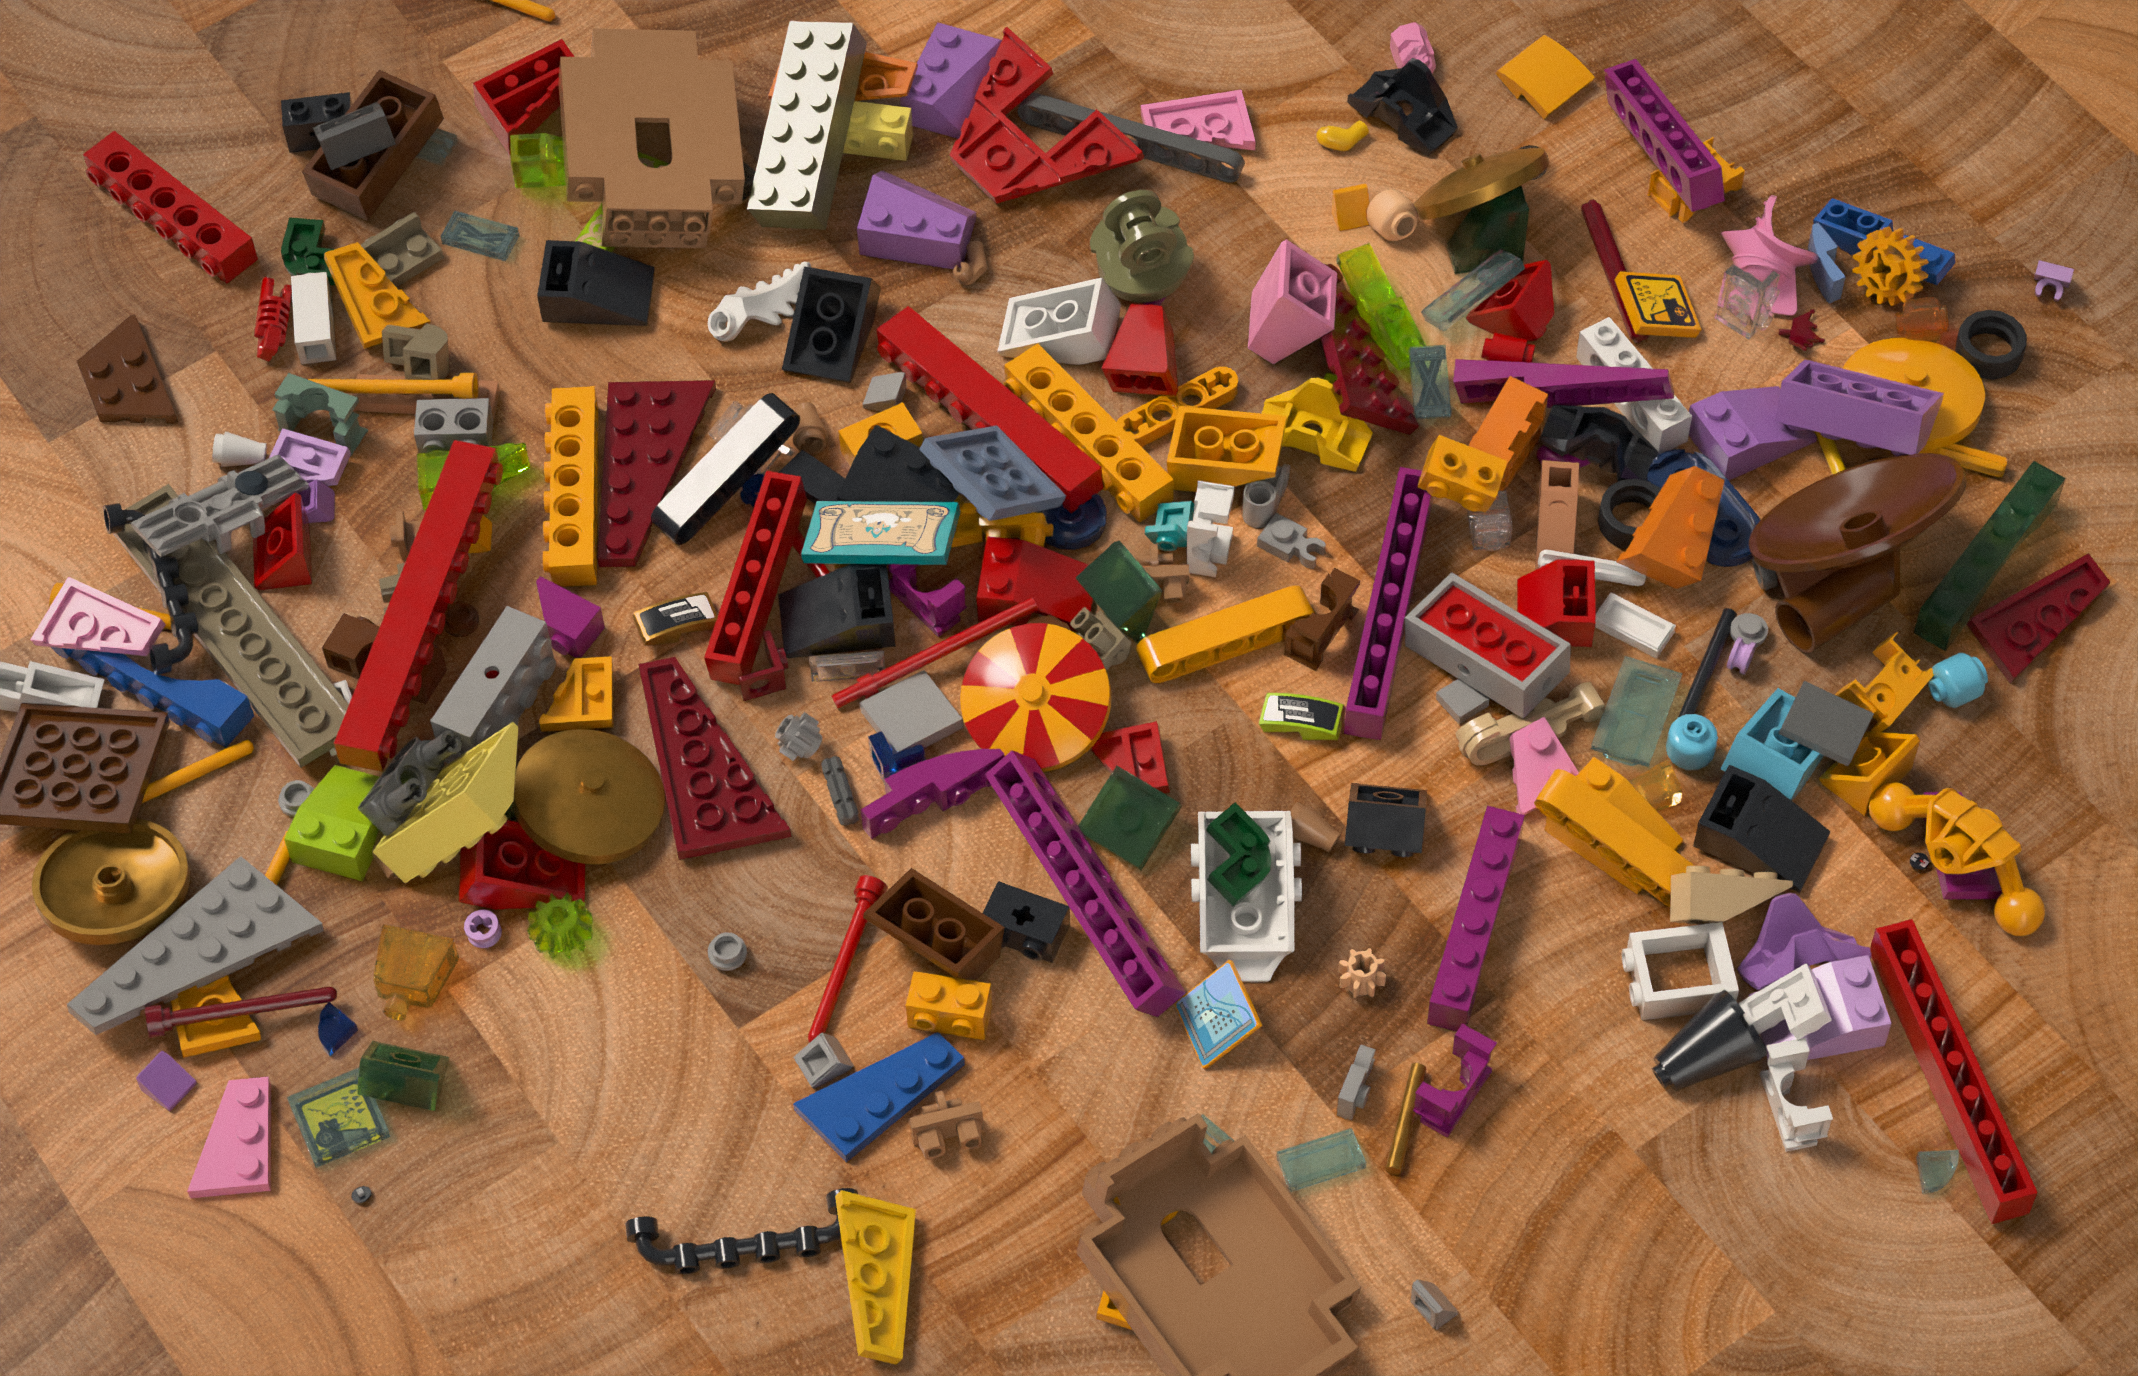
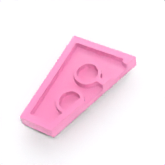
M1242 90L1141 105V117L1145 125L1225 148L1255 150L1256 141Z

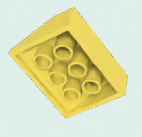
M514 722L510 723L444 766L427 789L426 798L422 802L417 803L406 820L388 836L384 835L373 853L404 883L418 875L421 878L426 877L437 866L438 862L442 860L445 864L458 854L462 847L465 846L467 849H470L483 837L484 833L488 831L490 834H494L505 824L508 818L504 814L514 801L518 726Z

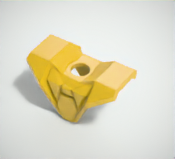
M1310 378L1296 389L1266 399L1261 413L1287 417L1282 447H1294L1316 454L1320 457L1321 464L1354 472L1357 471L1373 434L1364 421L1340 414L1339 405L1343 402L1342 394H1336L1333 384L1321 378ZM1314 423L1319 425L1323 431L1320 434L1318 431L1303 426Z

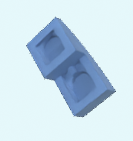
M1818 222L1812 225L1808 251L1816 253L1819 257L1817 263L1809 265L1820 292L1828 303H1832L1841 299L1846 276L1834 263L1838 246Z

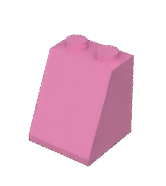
M1287 239L1281 242L1252 291L1248 349L1270 363L1275 364L1334 330L1337 272Z

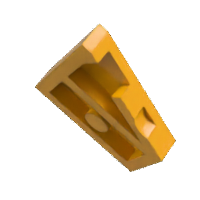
M612 656L574 659L566 672L567 677L565 681L559 684L553 695L554 702L546 715L542 714L539 719L541 732L614 727Z

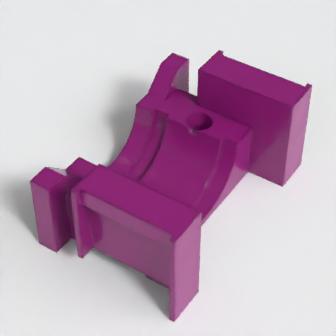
M888 564L889 571L893 575V578L889 580L890 591L937 637L961 621L958 614L967 608L964 590L966 587L957 578L941 590L937 589L933 592L923 593L917 591L915 568L920 564Z
M1464 1024L1460 1026L1454 1036L1452 1054L1461 1058L1459 1081L1466 1088L1459 1091H1448L1445 1089L1439 1091L1431 1085L1422 1082L1415 1092L1416 1098L1413 1110L1422 1116L1420 1123L1447 1138L1449 1137L1492 1073V1068L1487 1066L1491 1059V1052L1497 1042Z

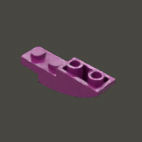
M1001 749L960 751L919 762L884 779L886 794L861 809L864 831L871 839L881 833H889L904 819L913 814L924 812L934 801L943 812L952 806H959L965 803L973 793L983 787L992 786L984 774L1005 757Z

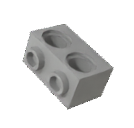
M489 398L417 400L414 437L419 456L440 457L448 455L454 440L491 447L494 419Z

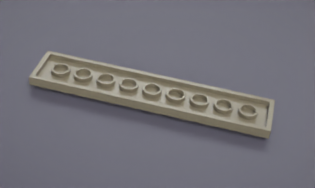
M167 484L125 510H136L147 515L169 505V501L176 497L178 498V495ZM125 524L124 532L114 533L113 535L161 593L159 583L154 579L152 562L149 553L145 552L142 537L131 527V524ZM201 538L165 555V557L175 556L177 559L179 577L173 578L175 585L185 584L187 588L189 604L182 607L184 613L194 612L196 615L198 634H194V636L238 691L248 696L251 707L299 767L302 768L334 748L335 738L349 706L348 702L226 553H218L217 542L215 540L208 542Z

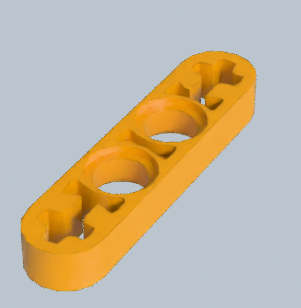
M1228 367L1213 368L1178 386L1179 391L1176 396L1161 395L1124 414L1117 420V423L1124 430L1130 429L1133 432L1138 430V434L1135 435L1130 431L1127 433L1143 447L1174 430L1179 406L1216 409L1233 400L1238 393V376L1234 370ZM1188 395H1196L1202 401L1197 405L1191 406L1185 404L1183 398ZM1162 410L1169 412L1172 416L1166 421H1158L1152 415Z

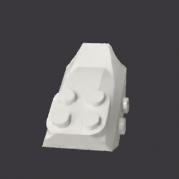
M1245 811L1264 830L1271 841L1268 845L1271 853V870L1265 880L1235 907L1207 881L1210 873L1230 857L1206 831L1208 825L1223 812H1198V844H1191V867H1199V879H1192V902H1199L1200 952L1207 955L1217 968L1228 960H1233L1242 982H1268L1283 958L1294 952V901H1302L1301 878H1294V866L1301 865L1300 843H1293L1291 812Z

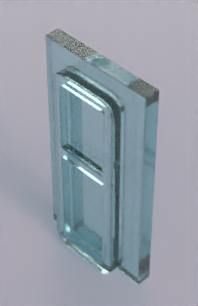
M1625 656L1591 744V749L1602 752L1604 757L1630 766L1640 764L1649 767L1683 673Z

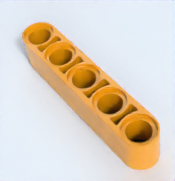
M1293 585L1151 634L1143 638L1136 645L1135 650L1151 682L1162 683L1285 640V633L1292 624L1294 625L1296 620L1309 618L1311 613H1315L1302 587Z
M1555 769L1534 801L1536 808L1669 908L1671 905V875L1686 873L1687 866H1695L1576 776L1565 770Z

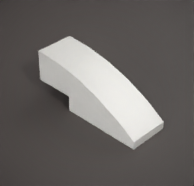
M0 661V709L18 712L21 703L97 708L104 679L30 661L28 668Z

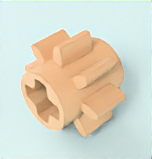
M1370 948L1366 951L1358 952L1351 949L1349 961H1339L1338 972L1342 974L1340 977V988L1348 987L1353 993V998H1356L1358 995L1363 996L1367 994L1370 997H1374L1375 986H1385L1386 974L1382 972L1385 965L1384 958L1376 959Z

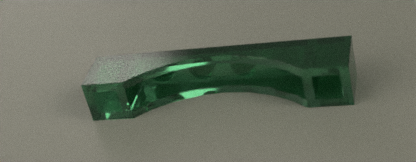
M2036 461L2031 463L1922 605L1914 634L1944 651L1949 648L1965 627L1982 596L2006 561L2033 531L2040 528L2056 507L2065 483V477Z

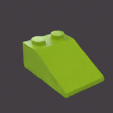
M334 765L300 805L286 833L284 841L291 861L296 864L363 881L374 858L372 856V849L379 830L358 810V806L380 777Z

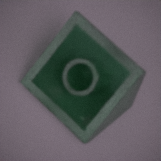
M1119 540L1113 542L1075 578L1114 625L1134 642L1139 643L1145 637L1162 594V589Z
M372 1041L360 1059L357 1095L436 1111L450 1057Z

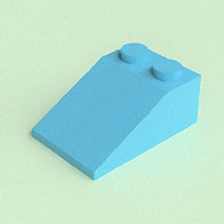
M1777 688L1738 732L1721 770L1726 771L1728 766L1732 765L1760 777L1793 801L1824 755L1778 734L1795 697Z

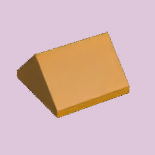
M1866 731L1849 766L1836 761L1819 777L1822 785L1865 816L1869 812V801L1876 790L1885 783L1899 782L1912 769L1920 739L1915 734Z

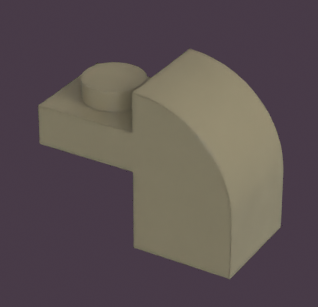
M426 323L421 330L387 325L382 330L384 362L404 365L405 379L444 380L450 372L448 336L443 329Z

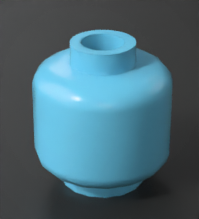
M1958 653L1932 667L1934 676L1929 681L1928 687L1936 701H1942L1949 707L1957 708L1983 695L1985 684L1988 682V675L1984 665L1977 657Z
M1685 714L1678 717L1670 726L1666 742V751L1671 762L1685 770H1699L1706 767L1712 761L1718 741L1717 729L1710 720L1701 715Z

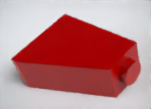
M1130 304L1101 368L1112 392L1177 395L1179 390L1174 333L1163 306Z

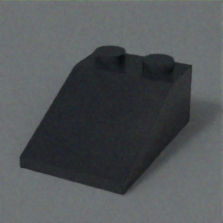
M804 266L782 370L851 383L874 323L881 287L872 278Z

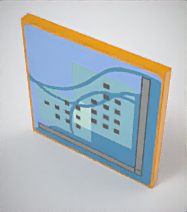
M1233 960L1225 962L1174 1003L1203 1069L1209 1068L1263 1026Z

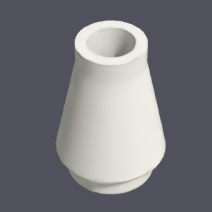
M225 431L224 435H215L212 461L221 463V467L258 464L266 460L267 443H259Z

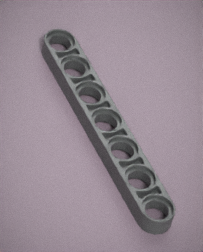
M1031 93L1021 102L1017 113L1026 124L1066 136L1095 110L1038 93ZM1030 107L1037 109L1039 112L1032 110ZM1100 112L1123 134L1136 139L1130 140L1143 151L1144 159L1228 183L1237 181L1244 168L1245 161L1243 157L1231 149ZM1061 116H1064V117L1070 119L1072 122L1065 120V119L1062 118ZM1157 144L1163 145V146H1165L1166 148H1168L1169 150H1166V149H1164V148H1161V147L1158 146ZM1189 153H1192V154H1194V155H1197V156L1200 157L1201 159H1197V158L1191 156ZM1222 163H1226V164L1230 165L1231 167H1233L1234 169L1229 168V167H1226V166L1223 165Z

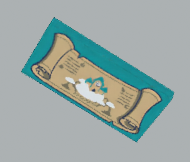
M817 501L801 552L803 563L947 565L961 512L959 503Z

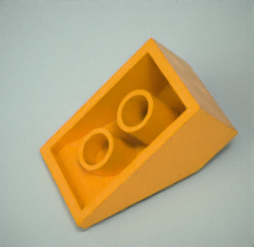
M1179 406L1167 458V472L1174 479V490L1197 492L1198 481L1238 486L1276 477L1287 417Z
M1593 757L1576 776L1676 851L1682 845L1683 838L1625 777L1597 758ZM1546 816L1545 832L1634 893L1638 894L1643 889Z

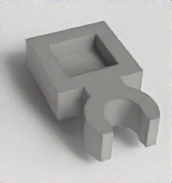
M1275 513L1257 538V547L1286 562H1289L1293 555L1299 557L1301 564L1309 569L1316 567V557L1310 555L1309 552H1317L1323 556L1326 553L1324 541L1318 538L1307 539V528L1278 513Z
M1360 1045L1354 1064L1350 1067L1338 1097L1337 1116L1352 1121L1357 1107L1364 1109L1371 1086L1365 1085L1375 1062L1373 1057L1376 1049Z

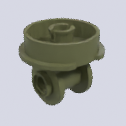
M1136 190L1117 197L1104 210L1103 219L1096 226L1090 239L1091 251L1096 254L1100 278L1104 279L1114 295L1131 302H1153L1170 295L1182 284L1194 260L1193 249L1187 245L1186 237L1178 226L1180 223L1179 217L1174 211L1161 206L1158 195L1153 191Z

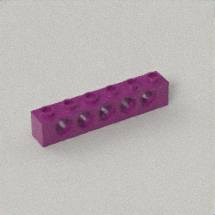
M1637 59L1604 69L1608 104L1689 209L1694 212L1725 201L1722 167Z

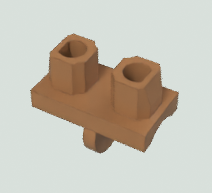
M1150 544V555L1136 556V567L1122 568V588L1127 589L1130 605L1150 603L1149 586L1162 585L1164 602H1184L1186 584L1189 583V564L1171 565L1173 564V555L1158 554L1157 544Z
M941 1090L934 1092L936 1104L922 1107L923 1115L909 1118L914 1146L919 1145L927 1160L941 1157L946 1153L943 1140L946 1138L958 1136L961 1149L965 1150L982 1146L981 1130L984 1129L980 1101L962 1105L961 1098L946 1101Z

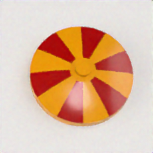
M1046 623L1018 625L997 634L978 650L967 667L960 694V705L964 723L969 734L980 749H1001L1005 756L1013 750L1035 759L1043 772L1069 765L1088 752L1099 739L1106 726L1112 701L1108 673L1092 646L1076 633L1066 628Z

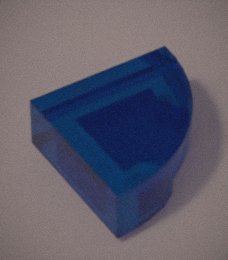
M330 1002L322 1009L319 1016L318 1036L324 1051L331 1057L358 1031V1027L355 1022Z

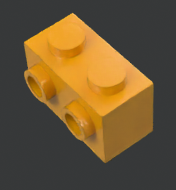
M1438 435L1428 451L1417 487L1426 490L1436 498H1447L1458 502L1470 511L1486 513L1497 497L1507 461Z
M914 971L905 1005L908 1028L985 1040L992 1010L991 984Z

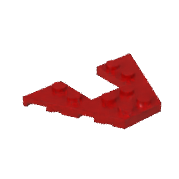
M1005 27L1003 30L1004 36L995 57H992L989 62L990 69L979 85L974 97L975 103L969 117L965 118L960 129L961 135L955 141L949 154L952 163L996 204L1144 159L1143 151L1097 109L1046 153L1009 120L1006 115L1053 75L1052 67L1008 27Z

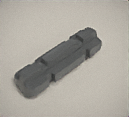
M837 756L825 758L821 763L822 771L827 780L828 790L834 808L837 811L839 823L843 826L855 824L859 820V812L853 800L854 797L846 773H844L842 761Z

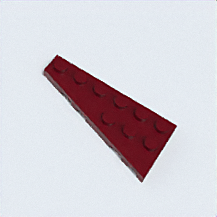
M1325 264L1337 272L1334 330L1323 335L1321 340L1328 367L1337 375L1338 380L1333 383L1334 391L1338 395L1342 394L1343 402L1339 405L1340 414L1408 435L1412 434L1419 427L1413 415V406L1404 398L1399 388L1398 378L1389 370L1384 360L1385 354L1383 350L1376 345L1370 334L1371 327L1361 317L1356 307V299L1347 291L1342 281V273L1334 265Z
M715 380L608 382L597 557L599 567H636L651 534V526L653 524L651 514L655 507L663 500L669 486H672L692 444L691 438L697 425L701 424L705 415L704 409L709 398H712L716 391Z
M676 657L638 664L679 860L792 837L791 829L785 820L781 819L774 808L773 802L763 792L755 780L753 772L726 732L722 731L716 722V717L710 708L706 707L698 695L696 687Z

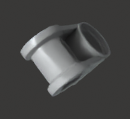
M1290 465L1278 466L1276 477L1246 484L1243 494L1242 517L1248 526L1265 528L1275 515L1281 497L1284 496L1287 488Z

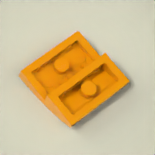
M1546 35L1540 37L1495 73L1516 99L1523 95L1543 119L1552 114L1595 79V76L1572 53Z

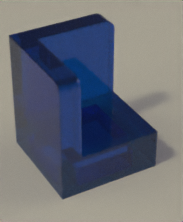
M882 731L868 736L870 757L883 783L884 779L926 760L925 750L921 744L893 754Z

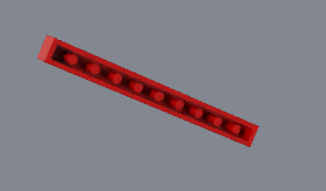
M454 440L335 738L334 746L341 764L383 772L388 759H393L395 756L398 732L400 727L404 728L408 722L410 701L412 696H417L420 691L422 670L424 665H429L434 652L433 642L436 634L440 635L443 632L446 619L445 611L448 604H453L455 601L457 580L459 575L464 574L467 570L469 549L471 544H476L479 539L481 518L483 514H488L492 502L491 492L494 485H499L502 479L503 465L499 463L496 448Z

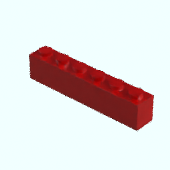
M766 471L704 656L711 680L740 685L739 677L751 674L763 637V631H765L807 502L801 476Z

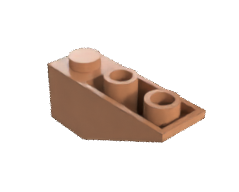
M1542 460L1538 498L1535 570L1538 569L1539 554L1543 550L1547 549L1574 554L1579 463Z

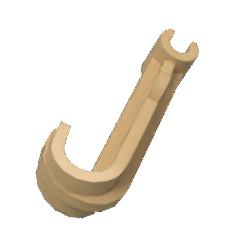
M1585 682L1576 686L1570 692L1569 698L1557 703L1544 698L1524 719L1513 713L1496 721L1488 712L1469 721L1456 732V737L1459 741L1458 747L1462 755L1469 758L1473 764H1490L1511 755L1509 738L1513 733L1542 717H1545L1557 738H1560L1566 733L1568 723L1580 718L1585 722H1592L1603 716L1604 713L1600 708H1603L1605 704L1591 682Z

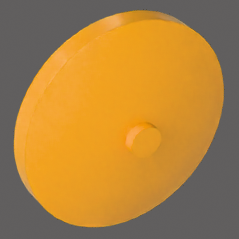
M1917 338L1883 339L1860 348L1844 364L1843 369L1944 393L1928 441L1922 450L1938 449L1962 440L1974 430L1981 418L1985 402V390L1978 372L1964 357L1938 343Z

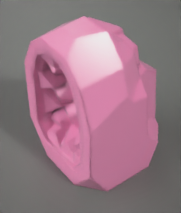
M1414 22L1402 25L1391 33L1390 49L1398 68H1402L1409 60L1414 58L1425 63L1433 74L1436 68L1434 51L1423 26Z

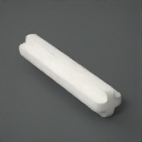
M1547 549L1541 551L1538 558V568L1557 559L1594 560L1595 579L1640 586L1644 584L1646 575L1612 560Z

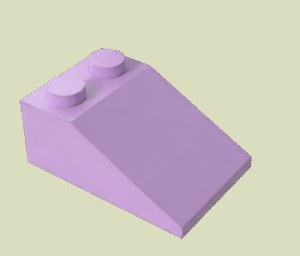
M1869 955L1833 961L1811 969L1816 976L1832 1021L1823 1025L1819 1030L1802 1037L1806 1039L1810 1050L1807 1060L1885 1046L1892 1023ZM1786 1019L1780 1021L1773 1028L1760 1033L1766 1050L1767 1045L1796 1040L1788 1028Z

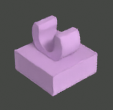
M2039 260L2034 279L2039 280L2035 288V296L2040 297L2043 287L2051 285L2056 290L2054 301L2058 302L2062 297L2063 287L2069 288L2074 269Z

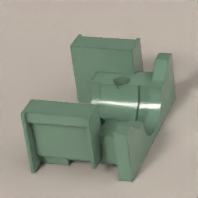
M291 373L287 374L274 394L275 398L279 399L272 409L278 422V431H282V428L293 431L301 418H305L313 411H330L332 425L335 427L333 434L336 444L348 447L351 452L350 457L368 431V429L359 426L357 419L359 414L353 412L359 403L358 398Z

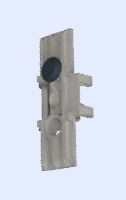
M278 454L241 472L230 471L227 475L218 478V483L192 495L180 494L178 498L170 500L169 505L131 522V527L160 557L201 538L208 542L216 539L217 551L219 554H223L231 550V533L233 530L250 523V533L253 538L265 534L264 515L261 510L289 498L294 493L308 489L309 484Z

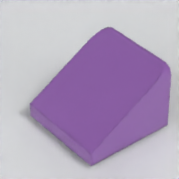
M316 479L308 483V489L297 493L302 497L309 523L327 522L334 519L335 494L327 485Z
M161 1051L136 1077L141 1091L169 1112L197 1084L196 1080L164 1051Z

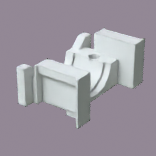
M1198 481L1194 500L1193 521H1189L1187 526V564H1189V573L1216 577L1217 567L1213 563L1227 564L1233 537V527L1213 524V522L1228 524L1234 497V486Z
M1801 1038L1799 1040L1767 1045L1769 1053L1767 1064L1769 1070L1761 1071L1760 1077L1785 1151L1817 1146V1139L1828 1137L1827 1133L1831 1120H1833L1829 1106L1807 1109V1106L1793 1105L1783 1097V1095L1790 1093L1794 1072L1805 1070L1810 1052L1806 1039Z

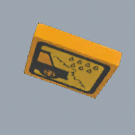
M1620 271L1614 279L1635 334L1696 338L1702 329L1680 275Z

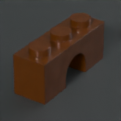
M343 613L322 646L328 668L359 679L380 626L375 625L365 617L359 616L356 618ZM433 644L432 660L429 665H424L421 673L422 683L417 696H412V700L425 705L447 671L442 650L435 644Z

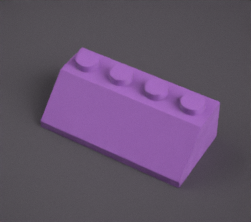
M1804 360L1782 380L1775 421L1784 423L1789 429L1795 431H1805L1808 429L1820 432L1827 439L1839 440L1844 438L1856 441V444L1863 448L1880 447L1891 450V453L1896 456L1904 454L1913 455L1919 453L1926 445L1944 393Z

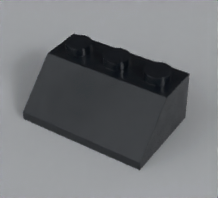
M876 425L858 450L839 491L837 501L958 502L961 509L967 498L953 487V483L941 471L931 465L930 460L919 450L920 447Z

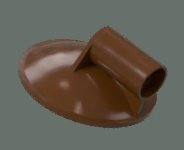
M1916 453L1866 462L1827 476L1801 489L1779 503L1758 522L1750 535L1749 549L1754 561L1758 565L1775 571L1786 598L1776 604V619L1783 634L1794 647L1804 653H1811L1899 596L1900 548L1917 538L1928 527L1947 514L1960 500L1965 491L1967 480L1964 470L1958 461L1941 454Z

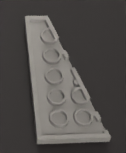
M240 856L67 1004L68 1012L92 1033L98 1035L139 1016L141 1010L145 1009V1007L152 1006L160 1001H163L164 1004L178 998L177 994L195 985L197 988H200L253 964L256 957L277 949L279 952L290 947L291 941L306 934L313 936L322 932V922Z

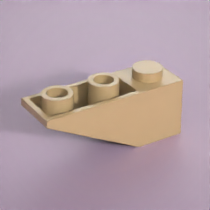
M1687 866L1686 873L1671 875L1670 922L1700 925L1724 922L1793 887V881L1777 880V873L1756 872L1754 877H1744V870L1722 869L1720 874L1710 873V867Z

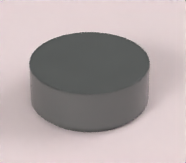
M1752 558L1755 576L1761 589L1768 590L1778 587L1776 572L1758 565Z

